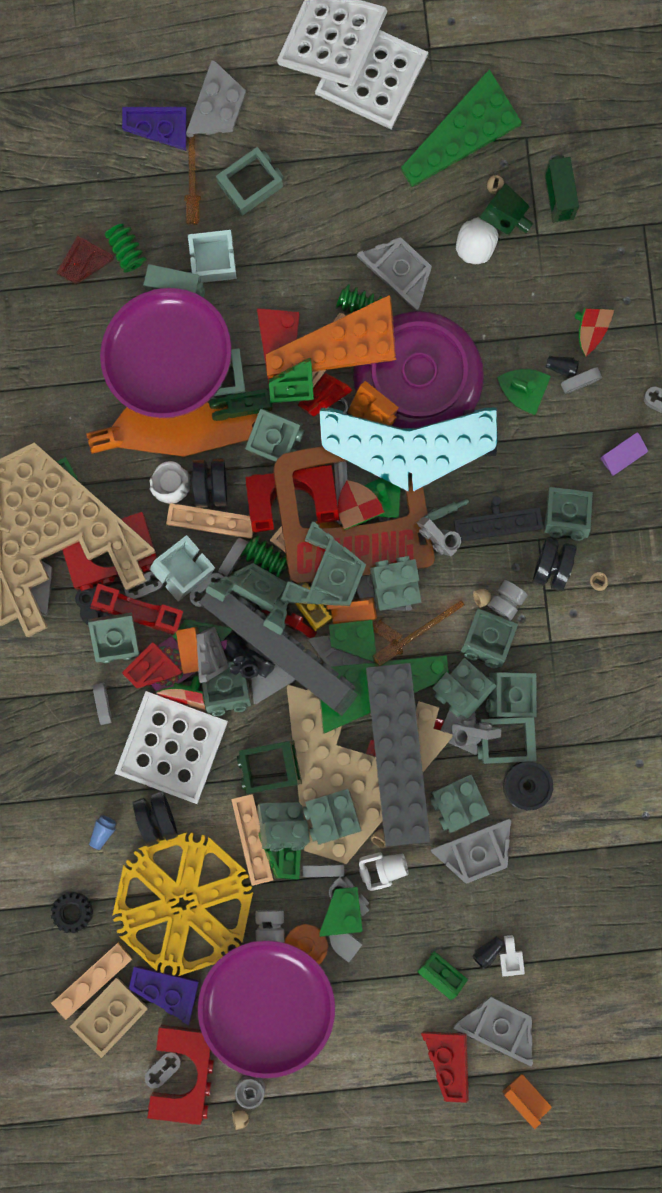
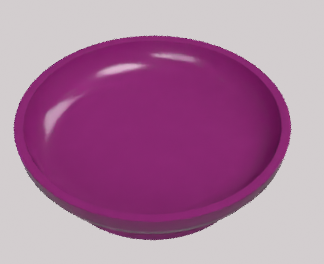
M178 288L151 290L127 302L111 319L101 344V369L110 391L129 409L154 418L179 417L203 406L222 386L231 361L229 331L218 310L198 294Z
M413 311L393 316L396 360L354 366L353 380L355 392L357 393L360 385L366 381L398 406L399 409L395 414L397 419L392 426L401 429L420 428L463 416V410L475 409L483 388V364L474 341L457 323L442 315L431 312Z
M257 941L231 950L211 968L199 994L198 1019L207 1045L221 1062L244 1075L257 1078H275L300 1070L321 1052L332 1032L335 1019V1000L326 974L312 957L286 943Z

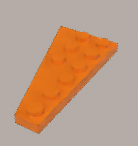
M390 295L266 354L267 376L269 378L274 377L307 358H311L312 372L396 360Z

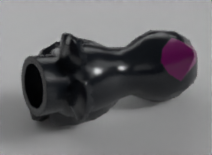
M231 634L226 636L223 641H220L224 653L233 658L232 662L234 665L230 666V672L233 675L241 673L244 678L249 679L257 677L259 674L266 678L274 670L275 664L269 660H264L256 651L248 649L240 636Z

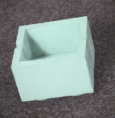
M231 230L188 234L192 273L200 275L201 282L237 279Z
M187 535L155 559L150 567V570L162 584L165 581L167 582V590L177 601H180L195 589L215 569L203 553L199 555L196 562L193 561L199 549Z

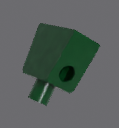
M506 183L479 217L505 234H510L515 227L526 234L534 224L524 216L530 208L529 204Z

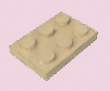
M116 977L70 1028L102 1058L149 1007Z

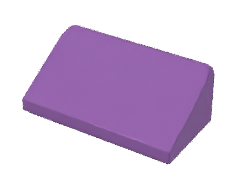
M637 432L600 459L611 475L614 476L646 454L648 450Z

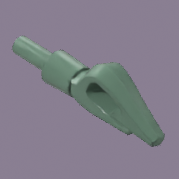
M465 499L458 503L452 502L446 506L435 508L424 517L433 521L458 511V508L469 504V501Z

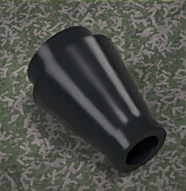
M549 355L546 363V368L567 378L576 376L579 361L575 360V357H554Z
M495 936L492 940L474 950L475 953L472 957L480 967L485 969L487 966H491L505 945Z

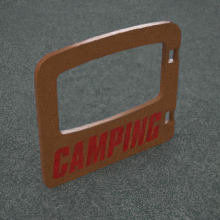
M323 446L285 453L277 459L274 465V479L290 580L296 584L313 582L325 549L305 542L309 528H303L299 523L292 473L308 467L347 461L327 451ZM409 480V492L405 490L409 510L408 516L379 523L353 526L346 530L343 527L321 528L366 564L362 576L371 575L370 568L376 567L375 562L388 560L389 564L397 563L396 558L409 556L410 560L416 559L417 569L428 568L434 563L435 557L431 539H426V545L419 544L418 533H420L419 530L421 528L417 522L427 515L423 487L413 491L412 480Z

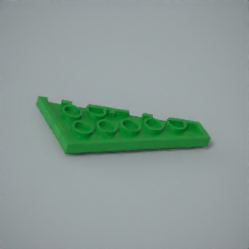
M490 69L401 167V171L411 188L521 126L520 118Z
M447 656L332 666L331 668L339 674L337 676L338 679L343 676L356 687L354 692L358 694V697L343 716L319 698L323 734L371 713L366 668L411 663L413 690L415 693L437 683L448 672Z

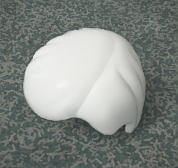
M479 217L465 222L459 231L456 242V251L459 257L471 264L487 262L498 242L497 229Z
M164 462L156 468L150 478V490L161 502L177 503L186 497L190 490V474L176 462Z

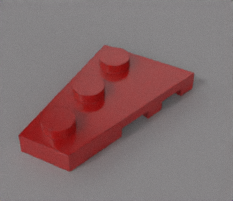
M422 1032L421 1035L423 1040L426 1041L429 1050L428 1055L434 1064L437 1073L436 1078L444 1101L467 1103L469 1101L466 1033Z

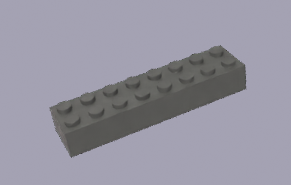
M233 590L223 602L208 593L200 600L199 603L341 716L358 697V694L354 692L356 687L343 676L338 679L337 676L339 674L325 662L320 665L322 660L308 649L304 652L305 647L291 635L287 639L286 637L289 634L284 630L279 635L263 626L267 617L244 598L239 597Z
M411 663L366 668L385 846L430 842Z

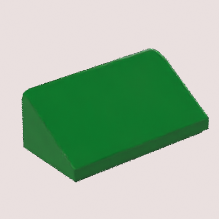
M435 951L418 970L422 977L450 1000L459 994L468 981L465 976Z

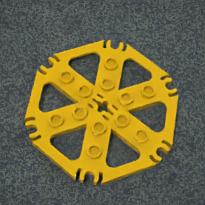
M186 832L178 835L176 838L162 840L159 844L138 848L144 853V856L139 851H135L134 854L138 857L137 863H132L129 859L126 861L127 865L132 867V870L127 868L125 864L123 865L113 915L122 913V916L115 917L113 921L117 922L120 920L124 923V927L118 929L117 933L128 932L119 937L156 971H158L160 962L162 963L161 973H164L165 967L170 965L173 968V976L177 973L178 966H180V976L216 964L224 956L222 954L223 951L225 954L230 952L228 946L231 944L239 947V942L234 940V938L239 939L243 943L253 892L244 894V891H250L253 888L252 885L245 887L242 884V880L248 878L249 875L238 876L239 873L246 870L209 836L206 845H204L205 835L201 836L200 842H195L193 840V832L189 835V841H186L188 833ZM175 845L180 846L183 850L176 881L153 860L155 852ZM207 853H214L230 868V875L199 886L205 855ZM138 878L160 900L129 908L126 905V896L130 880ZM181 897L188 901L194 899V901L186 905V910L178 906L172 908V906L180 902ZM238 899L241 902V910L238 924L234 929H228L206 909L228 900ZM168 921L162 950L159 954L151 953L137 940L136 934L138 930ZM190 926L214 947L212 955L192 962L184 958Z

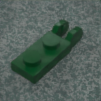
M268 389L226 395V397L214 399L209 403L212 409H222L225 406L228 408L213 412L212 418L214 421L226 420L229 417L235 418L258 414L261 408L272 411Z

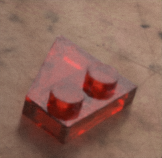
M77 236L56 273L77 285L113 261L114 256Z

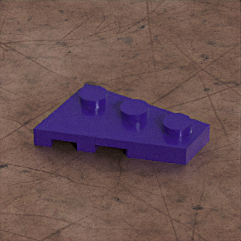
M122 107L123 131L186 151L187 109L186 107Z
M134 966L129 989L149 1002L155 1003L167 1013L176 1016L189 1026L199 980L178 975L173 976L169 973H161V971Z

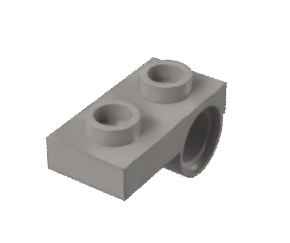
M422 517L417 522L421 528L419 530L426 539L430 538L434 543L433 548L440 555L452 556L460 547L461 537L457 532L447 529L439 530L431 519ZM448 535H450L451 542L448 545H446L445 539Z
M462 719L461 723L452 724L453 740L460 747L478 744L481 739L500 738L501 728L492 727V723L481 722L475 724V720Z
M339 876L331 884L329 896L332 900V890L336 886H342L343 888L355 886L347 877L342 879ZM360 893L358 895L360 913L364 916L369 911L367 907L369 902Z

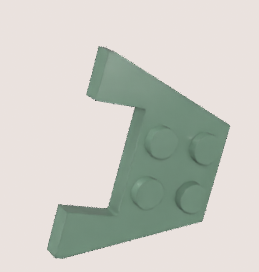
M312 521L305 542L325 549V553L311 588L307 589L288 581L280 601L350 606L366 564L346 547L335 541L334 537L329 533L323 531L317 523Z
M254 563L234 572V575L230 577L225 576L221 578L218 583L214 584L212 582L207 586L205 592L222 602L233 590L242 598L248 599L257 604L261 609L271 612L263 626L281 635L285 628L284 621L287 615L286 608L288 602L280 600L287 582Z

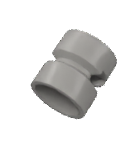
M504 580L498 589L499 595H494L487 606L503 618L511 621L518 611L516 606H521L528 594L515 584Z
M256 910L255 923L259 925V928L256 929V942H284V929L281 927L284 923V910Z
M248 1075L243 1076L239 1080L235 1091V1098L238 1104L246 1109H253L259 1106L265 1094L264 1081L262 1078Z

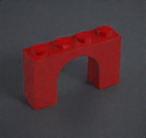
M319 465L314 468L294 471L292 473L294 489L304 491L313 498L317 523L339 521L332 466ZM274 473L254 474L245 477L252 531L274 530L272 505L277 497Z
M143 512L121 518L124 523L155 549ZM80 542L62 549L73 586L76 590H90L94 588L93 585L98 583L107 585L113 583L114 578L119 577L115 566L101 567L94 564L92 560H88ZM157 553L138 561L143 572L151 571L152 563L158 558Z
M101 584L97 585L90 609L109 615L132 613L134 623L172 635L177 632L183 614L182 610L163 604L157 606L122 595L119 593V590Z
M160 1025L156 1050L181 1053L188 1056L197 1068L198 1079L196 1085L184 1094L152 1092L147 1119L201 1125L203 1119H207L209 1105H205V1097L210 1096L211 1082H207L208 1073L212 1074L214 1060H210L211 1049L207 1045L201 1029Z

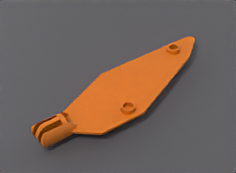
M207 402L197 410L179 417L154 418L142 415L126 407L112 427L86 433V436L89 439L88 443L91 447V454L114 448H124L186 457L249 440L258 414L235 418L229 417L226 420L214 421L212 418L213 412L228 408L225 406L222 409H212Z

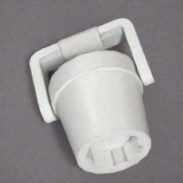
M379 852L363 856L359 860V872L362 881L366 883L367 889L370 891L389 887L392 885L393 880L408 875V866L403 853L384 856ZM376 860L377 872L381 882L372 884L370 874L364 863Z

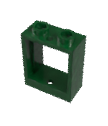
M555 156L549 160L544 173L553 223L574 220L579 209L571 157Z
M294 740L239 751L237 763L239 768H242L243 777H241V784L247 794L302 784ZM282 748L288 781L254 787L248 755Z

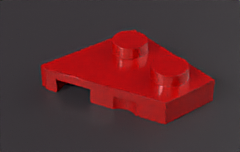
M325 373L313 387L314 400L301 401L298 406L314 417L320 413L321 408H328L349 394L352 389L347 384Z
M262 610V612L268 616L271 613L267 610ZM292 613L291 616L286 615L284 621L286 626L303 633L308 638L316 636L317 632L302 622L304 618L295 613Z
M154 642L122 672L137 689L183 673Z

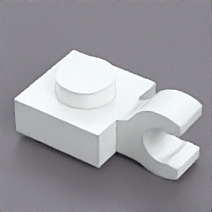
M513 935L504 936L506 952L499 953L502 976L525 974L522 951H515Z

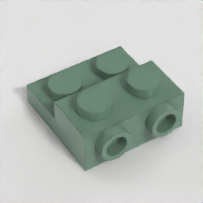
M261 408L245 449L276 462L283 454L297 451L294 449L296 441L300 442L305 430L301 429L303 423Z
M549 487L544 533H549L553 538H560L562 535L571 536L576 541L588 538L591 530L593 492Z
M409 556L396 558L397 563L389 564L388 560L375 562L376 567L370 568L378 611L421 603L418 581L420 580L416 559L410 560Z
M477 608L461 652L465 653L467 659L477 660L478 658L485 661V665L490 668L502 667L518 624Z
M132 613L88 619L96 662L110 663L116 659L131 660L139 656L140 647Z
M464 658L451 674L446 672L433 689L437 692L435 697L443 704L448 702L451 705L449 710L457 717L462 715L469 719L496 685L470 661Z
M228 662L229 668L207 682H202L208 714L212 713L213 716H221L225 714L226 710L234 709L235 712H242L248 706H251L246 678L241 673L233 675L230 672V666L234 665L233 662Z
M489 673L487 678L496 685L489 694V699H487L485 704L489 717H537L536 673Z
M472 774L431 792L433 797L430 798L433 808L434 810L439 809L442 815L439 818L443 830L448 829L449 833L490 815Z
M349 788L305 802L306 807H303V812L306 820H311L313 828L309 829L313 842L317 841L318 845L362 831Z
M299 802L260 803L257 806L262 849L270 848V851H280L283 848H291V850L296 851L304 849L310 842L307 821H304L303 808Z

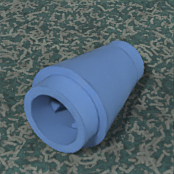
M101 815L99 819H96L89 845L101 850L102 846L116 830L115 826L117 823L113 819Z

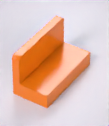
M374 597L353 599L350 606L326 605L327 609H331L333 624L377 619Z
M199 627L177 630L176 632L183 674L199 671L197 652Z
M520 1074L502 1091L504 1096L534 1129L541 1124L540 1119L551 1109V1105L523 1074Z

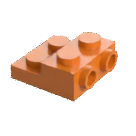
M364 381L360 385L347 412L355 417L392 426L397 419L395 414L399 407L368 382Z

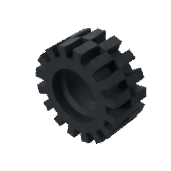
M70 892L63 894L55 900L51 908L53 924L57 925L60 931H65L64 933L81 931L92 919V904L81 893ZM68 904H75L80 909V916L76 921H69L64 916V908Z

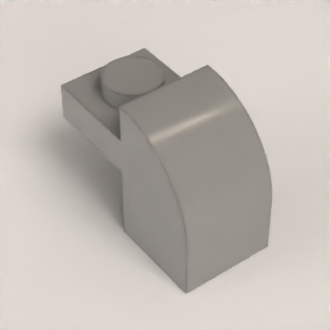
M351 933L330 936L332 948L347 962L351 961L362 946V942Z

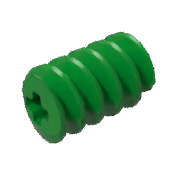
M117 224L106 231L105 237L109 239L108 243L113 247V253L117 254L116 259L120 262V267L124 269L123 272L127 273L139 268L147 259L146 257L139 258L143 251L135 250L139 243L131 242L136 238L133 234L128 235L132 231L131 227L124 228V224Z
M347 284L341 291L336 309L342 304V311L345 312L350 307L351 314L376 302L374 300V293H371L367 298L366 290H363L359 295L357 287L351 292L350 285Z
M257 535L250 540L240 557L247 554V562L254 559L255 565L258 566L262 563V569L266 570L269 568L268 572L271 574L276 573V577L279 578L287 566L286 555L280 558L281 550L273 553V545L266 549L267 541L264 540L259 544V536Z

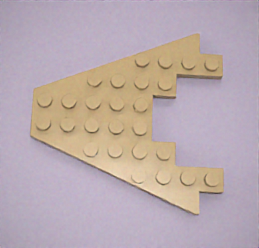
M32 443L0 459V626L18 618L26 637H30L48 628L30 589L50 579L41 559L80 542L88 560L108 552L124 588L128 590L146 581L138 561L156 553L153 547L36 443Z
M287 685L292 740L295 743L302 784L297 785L299 803L303 808L306 807L305 802L349 788L362 829L361 832L318 845L317 841L313 842L309 829L313 828L311 820H306L303 812L304 821H307L310 839V842L304 847V851L347 864L383 821L376 757L338 746L343 726L323 734L319 698L309 690ZM418 701L416 717L422 771L424 772L452 739L453 734L433 729L440 707Z

